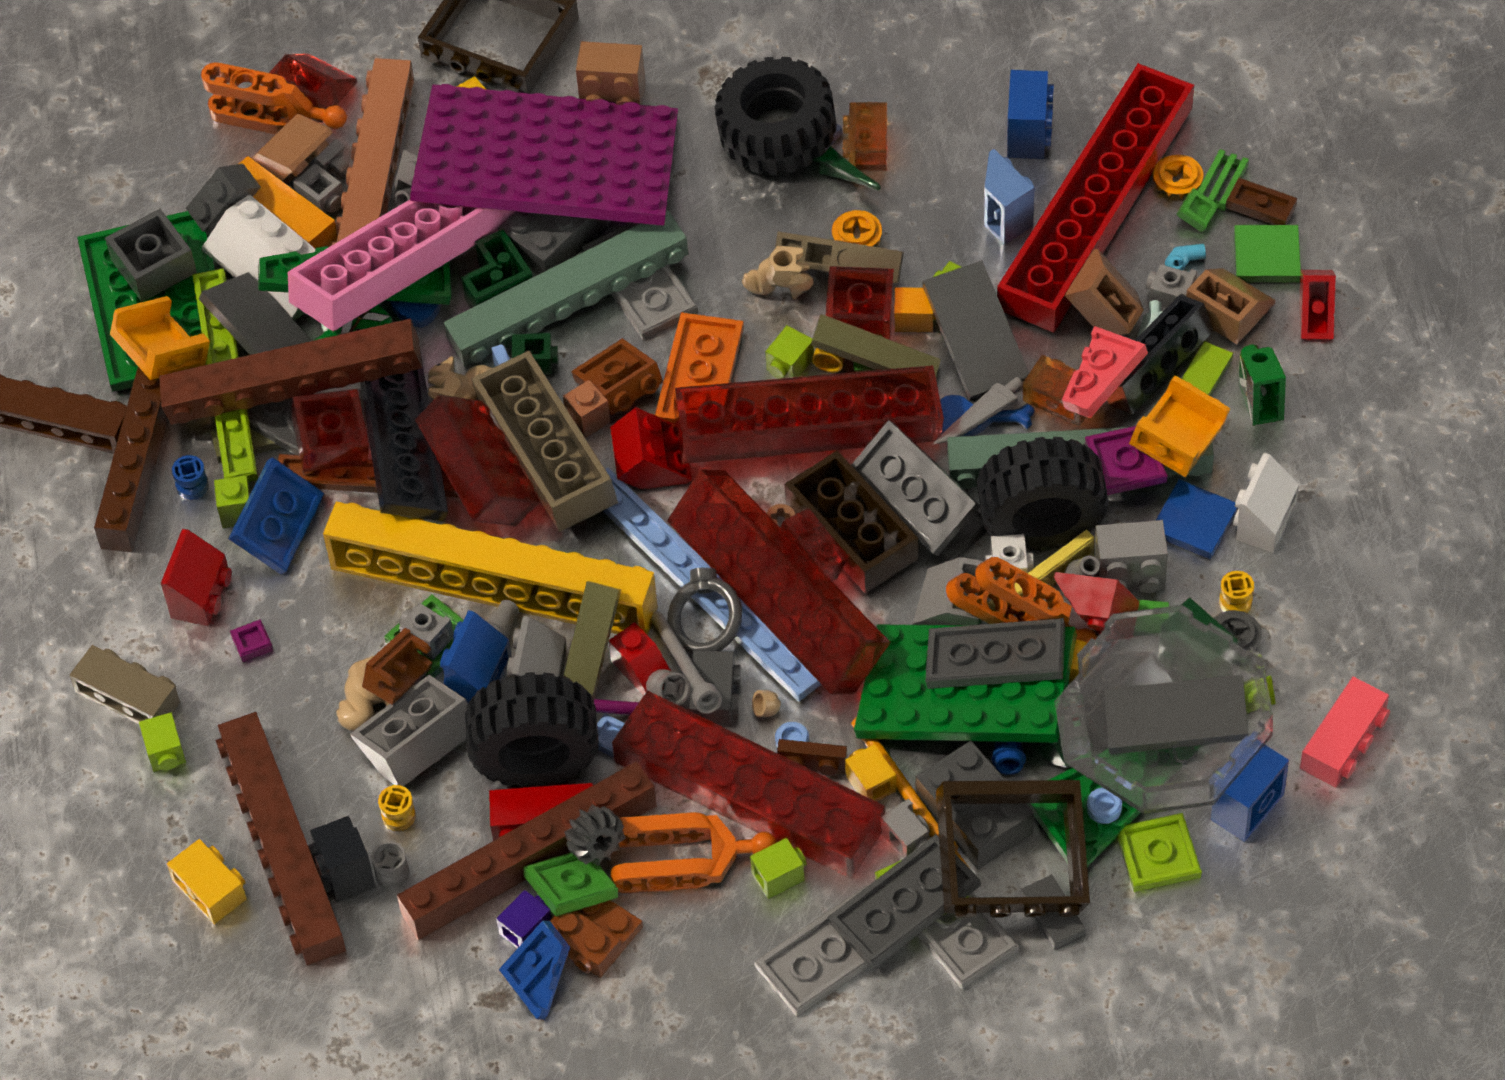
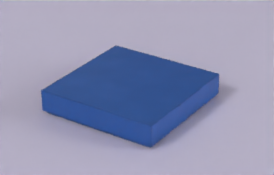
M1179 479L1155 521L1163 520L1167 542L1211 560L1231 525L1238 508L1235 507L1234 501Z

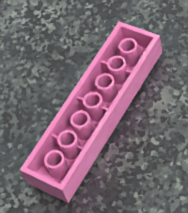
M409 199L288 271L289 303L334 332L475 246V241L497 232L498 227L515 211L415 202Z

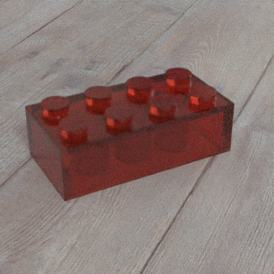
M438 395L415 419L473 522L517 526L540 503L532 482L522 471L517 456L511 452L504 440V433L494 423L490 416V410L485 403L480 400Z

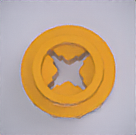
M1179 154L1161 159L1153 171V181L1157 184L1158 191H1165L1168 197L1172 194L1179 195L1181 199L1193 188L1197 189L1200 187L1204 176L1201 165L1195 159ZM1183 171V179L1180 178L1178 182H1173V177H1176Z
M852 210L845 212L832 225L834 240L867 246L879 245L882 235L881 223L876 216L867 211ZM855 226H859L861 232L858 239H855L853 235Z

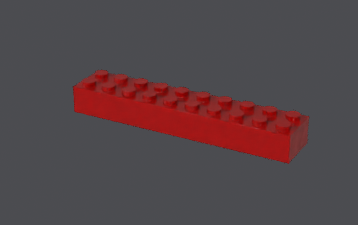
M1139 63L1136 65L998 284L997 297L1005 313L1053 333L1056 331L1072 305L1064 295L1092 251L1099 249L1102 254L1104 253L1151 177L1156 164L1162 159L1193 108L1194 84Z

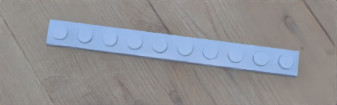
M609 467L605 469L612 480L618 503L603 510V512L680 587L690 582V570L695 568H712L623 481L618 480L617 475ZM717 573V578L720 579V580L725 581V580ZM735 590L742 606V621L734 639L800 702L824 683V675ZM717 592L696 593L691 596L725 629L729 610L725 599Z

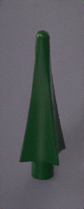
M831 146L823 155L812 159L820 164V174L848 180L876 191L881 189L879 183L853 166Z

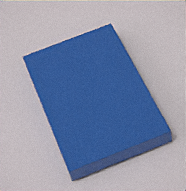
M272 457L267 460L228 539L282 575L287 572L325 493Z

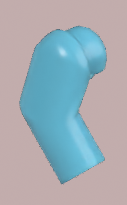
M1204 243L1175 247L1166 258L1165 265L1184 270L1190 261L1206 259Z

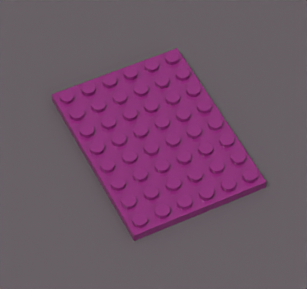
M432 84L411 186L410 201L664 226L678 108H671L665 105H640L635 102L616 105V102H609L604 99H596L591 102L573 96L558 97L542 93L527 94L511 90L497 91L486 90L481 87L466 88L455 87L450 84Z

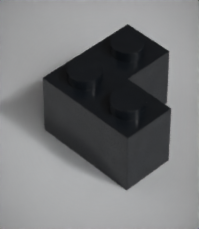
M349 816L310 830L313 843L309 844L308 847L314 863L317 864L320 871L319 876L326 893L332 891L336 901L340 902L376 888L368 853L357 827H353Z

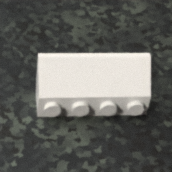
M250 194L225 211L202 246V251L234 278L249 272L257 282L259 258L295 251L299 254L313 253L316 250ZM267 291L294 321L305 314L289 303V293Z

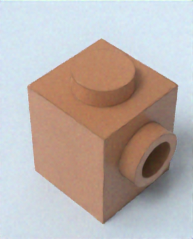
M590 380L563 395L564 406L585 438L611 423L608 400Z

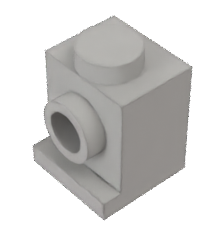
M316 163L293 181L294 190L324 213L328 211L334 213L340 209L343 193L341 182Z
M1160 264L1158 271H1150L1147 278L1146 289L1150 290L1149 302L1158 300L1162 303L1163 308H1167L1180 294L1186 296L1187 289L1197 279V271L1191 269L1190 272Z
M421 603L414 610L411 608L406 609L399 619L400 632L407 628L411 631V634L425 641L432 650L428 654H423L432 660L453 638L451 619L447 616L443 618Z
M909 798L881 817V834L903 859L929 840V826L920 815L915 816L913 814V803Z

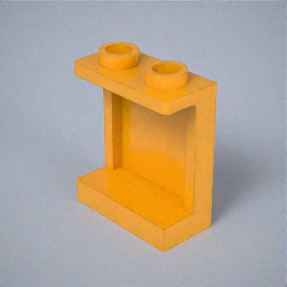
M168 296L118 308L114 311L110 335L150 380L158 379L160 375L206 364L210 340L204 333L190 337L170 315L172 300Z
M1174 376L1166 392L1148 416H1143L1137 423L1129 444L1186 478L1223 428L1230 408L1218 399L1194 387L1191 383Z

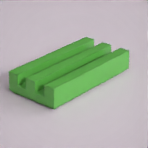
M1219 149L1198 191L1206 196L1222 163L1225 164L1208 197L1219 205L1217 209L1225 211L1226 201L1238 178L1243 177L1248 167L1249 159L1243 157L1242 160H1239L1236 154L1231 153L1230 156L1225 155L1226 151ZM1232 167L1237 168L1221 200H1216Z

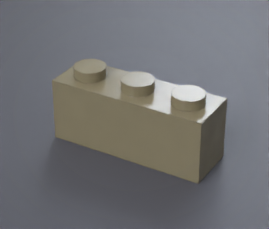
M91 645L69 674L75 693L138 724L139 721L170 712L173 714L180 704L176 685L165 676L157 677L149 673L139 663L132 662L130 664L120 659L114 651L107 648L102 650Z

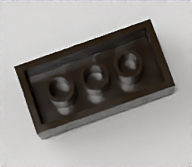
M838 450L784 484L785 504L795 511L796 518L865 594L918 560V537Z

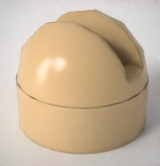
M757 690L754 693L752 709L755 716L771 717L779 712L781 701L775 692Z

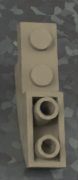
M777 232L775 248L777 246L803 248L804 255L797 261L809 264L810 269L899 283L904 256L902 251Z

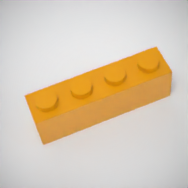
M249 156L238 163L244 164L261 186L253 198L315 249L324 246L329 248L333 241H337L338 235L336 234L334 219Z

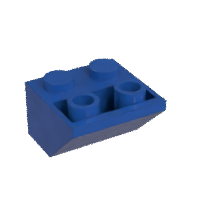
M468 610L463 622L459 621L453 634L454 641L450 649L446 648L440 661V667L443 668L444 685L465 698L467 703L482 687L487 688L490 682L497 679L501 681L507 668L509 657H512L509 639L477 613Z

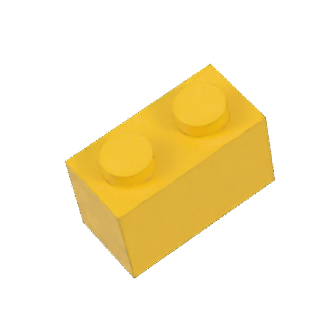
M198 839L166 864L172 881L215 925L247 900L243 888L246 882L235 868L229 870L223 864L224 858L213 845L208 848Z

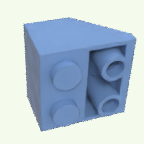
M993 149L989 152L985 180L984 226L1003 245H1006L1033 227L1035 187L1028 177H1023L1014 168L1012 162L1007 157H1002Z

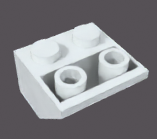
M1263 453L1259 463H1253L1249 470L1247 482L1250 483L1247 489L1241 488L1235 502V507L1238 510L1234 517L1233 526L1237 527V541L1274 553L1297 503L1299 483L1270 454Z

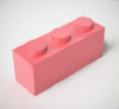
M1353 676L1302 751L1300 769L1335 788L1343 777L1348 779L1356 767L1357 761L1355 759L1360 752L1365 754L1374 738V735H1372L1376 727L1382 728L1390 715V710L1387 709L1389 695Z

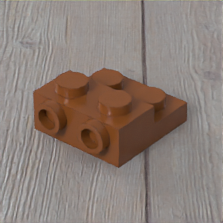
M623 338L571 371L576 383L581 385L590 380L608 400L610 415L630 409L635 400L643 395L655 393L659 385L663 383L657 362Z
M611 900L557 917L554 916L550 920L570 946L567 957L572 959L575 966L582 972L587 974L592 972L599 978L606 973L643 928L642 920Z

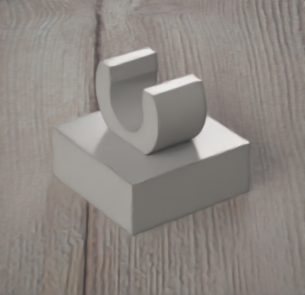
M334 139L314 158L313 165L316 163L337 180L342 179L347 173L346 169L349 167L348 162L342 158L345 146L337 139Z

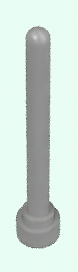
M655 611L651 621L692 686V701L701 713L707 714L716 711L722 703V696L717 687L703 680L663 614Z

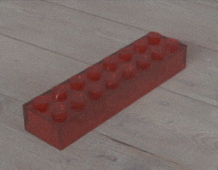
M933 365L677 387L674 392L673 411L682 464L865 448L888 420L894 422L915 443L934 442L942 434L944 421Z
M700 469L667 519L669 524L711 568L717 570L720 578L735 590L738 597L831 695L855 694L890 644V641L725 470Z
M648 690L612 741L615 763L627 767L637 761L651 781L757 833L769 832L776 838L777 842L787 838L792 847H799L805 857L850 879H853L881 835V817L886 814V807Z

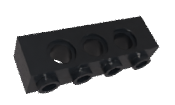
M1180 294L1135 339V341L1146 345L1148 354L1107 399L1110 406L1133 415L1214 332L1204 303Z

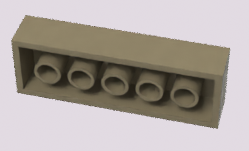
M530 351L471 378L481 407L559 532L618 503L610 476Z

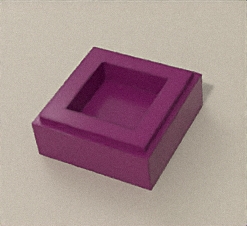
M261 619L230 630L231 638L242 663L274 651Z

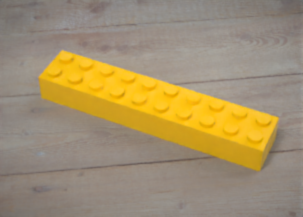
M336 501L323 532L331 570L495 607H498L503 600H510L518 606L521 613L575 625L586 582L591 581L622 589L611 633L614 634L620 633L635 622L649 635L652 626V615L658 609L654 572L640 566L629 567L616 564L609 559H593L584 557L577 552L566 553L553 550L545 545H530L521 543L514 538L503 539L490 536L482 531L472 532L458 529L451 524L440 525L427 522L422 518H409L380 513V510L364 508L356 503L346 504Z

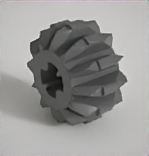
M592 804L588 812L579 809L580 816L577 819H569L572 828L564 832L568 840L566 845L569 851L580 862L585 864L591 862L599 866L603 858L611 861V853L613 851H621L618 843L626 839L622 831L624 825L621 819L605 806L599 808Z

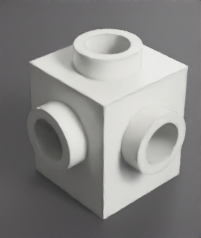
M1024 534L991 536V555H985V560L991 557H998L1026 573L1034 569L1032 552L1026 553Z

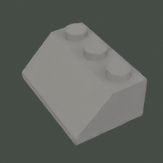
M428 675L409 689L393 705L389 704L351 732L350 735L384 778L394 785L404 786L412 782L416 776L432 764L441 760L444 755L457 745L467 740L465 712L468 703L465 698L431 675Z

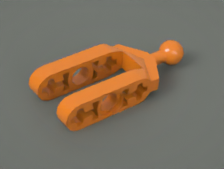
M216 62L206 65L201 71L204 89L214 94L208 100V108L211 118L216 122L270 134L279 132L296 114L303 115L309 119L323 121L331 129H340L346 123L347 114L342 107L338 105H332L326 109L313 107V103L298 87L288 84L282 76ZM243 82L252 83L248 88L238 87ZM247 110H258L254 115H244Z
M991 557L977 566L975 576L962 573L952 578L946 585V594L951 603L988 624L1064 618L1065 627H1072L1069 625L1072 606L1064 602L1059 591L1001 558ZM1015 583L1021 586L1023 597L1016 592ZM987 597L994 602L995 611L989 608ZM1089 628L1076 629V640L1087 642L1086 654H1091L1098 646V636Z
M698 812L620 818L624 825L622 831L626 839L618 843L621 848L695 843L711 839L712 859L688 858L618 864L611 869V880L618 887L619 893L702 888L710 883L722 882L735 861L737 854H755L777 843V840L771 833L764 831L757 833L752 839L736 840L717 815L706 816Z

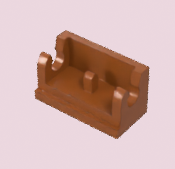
M404 628L371 658L365 667L362 687L391 705L401 698L432 667V662L417 651L419 649L423 653L428 654L432 650L425 641L411 634V631L407 628Z

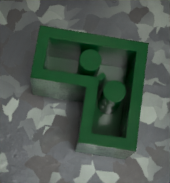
M504 229L475 241L478 264L481 268L461 276L464 299L469 307L473 308L533 278L531 270Z

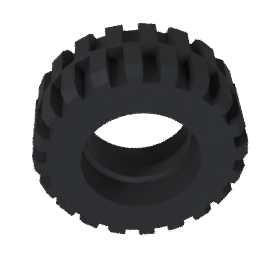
M783 56L781 59L765 57V61L757 62L754 60L749 62L746 68H738L732 73L733 77H728L721 85L722 89L717 93L716 105L714 106L720 141L729 158L736 160V164L747 169L749 166L751 171L762 174V171H767L769 175H778L780 171L791 173L795 172L797 167L802 166L805 168L811 165L812 159L823 155L825 148L831 145L837 126L832 91L827 79L821 75L818 69L813 66L809 67L808 63L799 59L795 62L792 61V58ZM785 108L797 111L790 118L779 122L766 123L754 120L760 114L772 109Z
M1038 437L1033 441H1019L1013 447L1007 446L1001 449L998 455H992L978 474V497L983 525L991 536L1024 534L1026 548H1031V550H1041V548L1050 547V549L1059 548V545L1069 543L1086 529L1091 533L1092 528L1096 529V525L1101 524L1109 508L1103 467L1099 456L1085 444L1082 445L1073 439L1066 441L1063 437H1053V439Z
M528 672L522 676L509 675L504 680L499 681L497 679L490 682L487 688L482 687L472 697L466 707L465 723L469 761L481 775H484L493 782L498 780L502 785L511 786L516 784L519 787H529V785L548 786V783L555 781L560 783L566 781V778L569 776L574 777L580 774L583 768L586 769L591 764L598 752L599 739L594 699L577 681L573 683L568 677H555L553 673L545 672L543 675H535V672Z

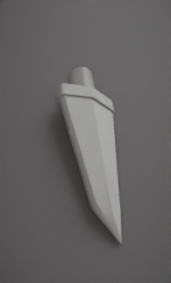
M1015 377L1005 386L1000 383L994 384L986 394L956 420L932 445L947 442V437H961L1003 409L1016 403L1018 398L1015 394L1024 387L1023 382L1018 377Z

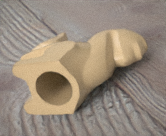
M777 246L770 254V257L759 264L758 270L753 269L748 273H744L742 284L749 292L757 295H767L773 292L776 286L789 288L791 296L795 300L813 286L814 279L804 272L810 269V265L797 261L804 255L803 248Z
M453 356L433 366L428 371V382L435 385L428 388V395L434 399L430 403L431 412L454 417L460 409L471 404L477 398L471 378L492 368L486 365H477L470 368L465 375L455 373Z
M374 656L355 662L348 670V678L344 686L346 700L339 702V709L336 710L340 725L350 731H354L375 715L373 705L384 703L388 706L390 704L362 687L366 663Z

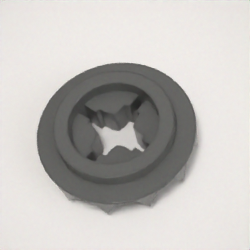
M1237 610L1225 611L1214 617L1227 631L1230 629L1236 635L1241 634L1236 657L1244 656L1247 658L1251 652L1257 651L1262 632L1255 618Z

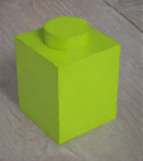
M786 325L765 351L766 370L773 377L780 380L784 379L794 384L812 361L814 346L810 345L812 338Z
M247 475L214 480L216 505L222 529L235 526L251 494Z
M172 712L139 721L153 772L171 770L177 765L186 763Z
M787 838L750 856L751 873L768 899L805 881L804 867L807 866L806 859L799 847L793 848Z

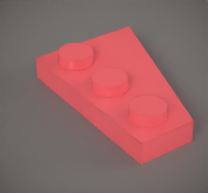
M1094 326L1091 332L1092 340L1090 345L1084 348L1081 355L1083 361L1079 370L1074 371L1062 398L1064 408L1091 418L1148 354L1144 343Z

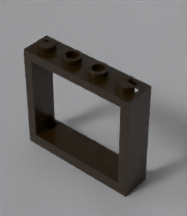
M443 0L418 36L420 55L431 63H438L458 73L475 76L485 83H493L517 93L530 94L579 20L577 0H499L555 21L523 71L442 41L469 0Z
M1080 780L943 781L936 790L944 913H955L957 918H972L976 916V913H990V917L1004 918L1011 916V913L1024 912L1025 917H1041L1046 915V912H1059V916L1072 917L1079 915L1090 904ZM1063 803L1070 896L958 898L951 804Z

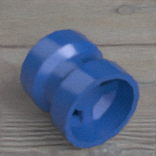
M186 455L174 462L172 475L178 494L187 500H196L203 497L208 491L209 482L202 460L197 456Z

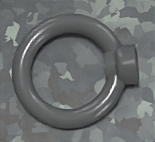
M695 568L690 570V582L681 587L673 597L668 610L667 622L687 653L693 655V651H722L734 640L740 629L742 606L735 590L728 583L717 578L716 569ZM717 592L725 599L728 605L729 617L725 629L717 638L709 642L699 643L689 639L681 626V613L685 603L696 593Z

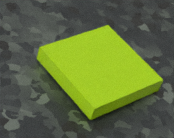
M1183 813L1128 824L1118 834L1117 840L1133 892L1201 878L1202 871Z

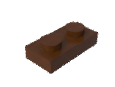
M1238 178L1226 201L1227 209L1273 225H1287L1297 206L1296 197L1242 178Z
M779 739L777 748L778 768H785L791 772L813 771L826 776L846 775L845 759L848 758L847 746Z

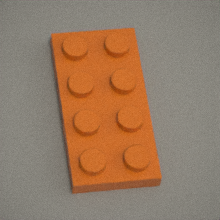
M681 312L655 412L656 416L683 428L720 429L744 331V321Z

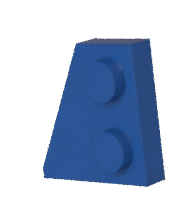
M542 921L499 969L535 1018L543 1020L549 1014L570 949L568 943L551 921Z

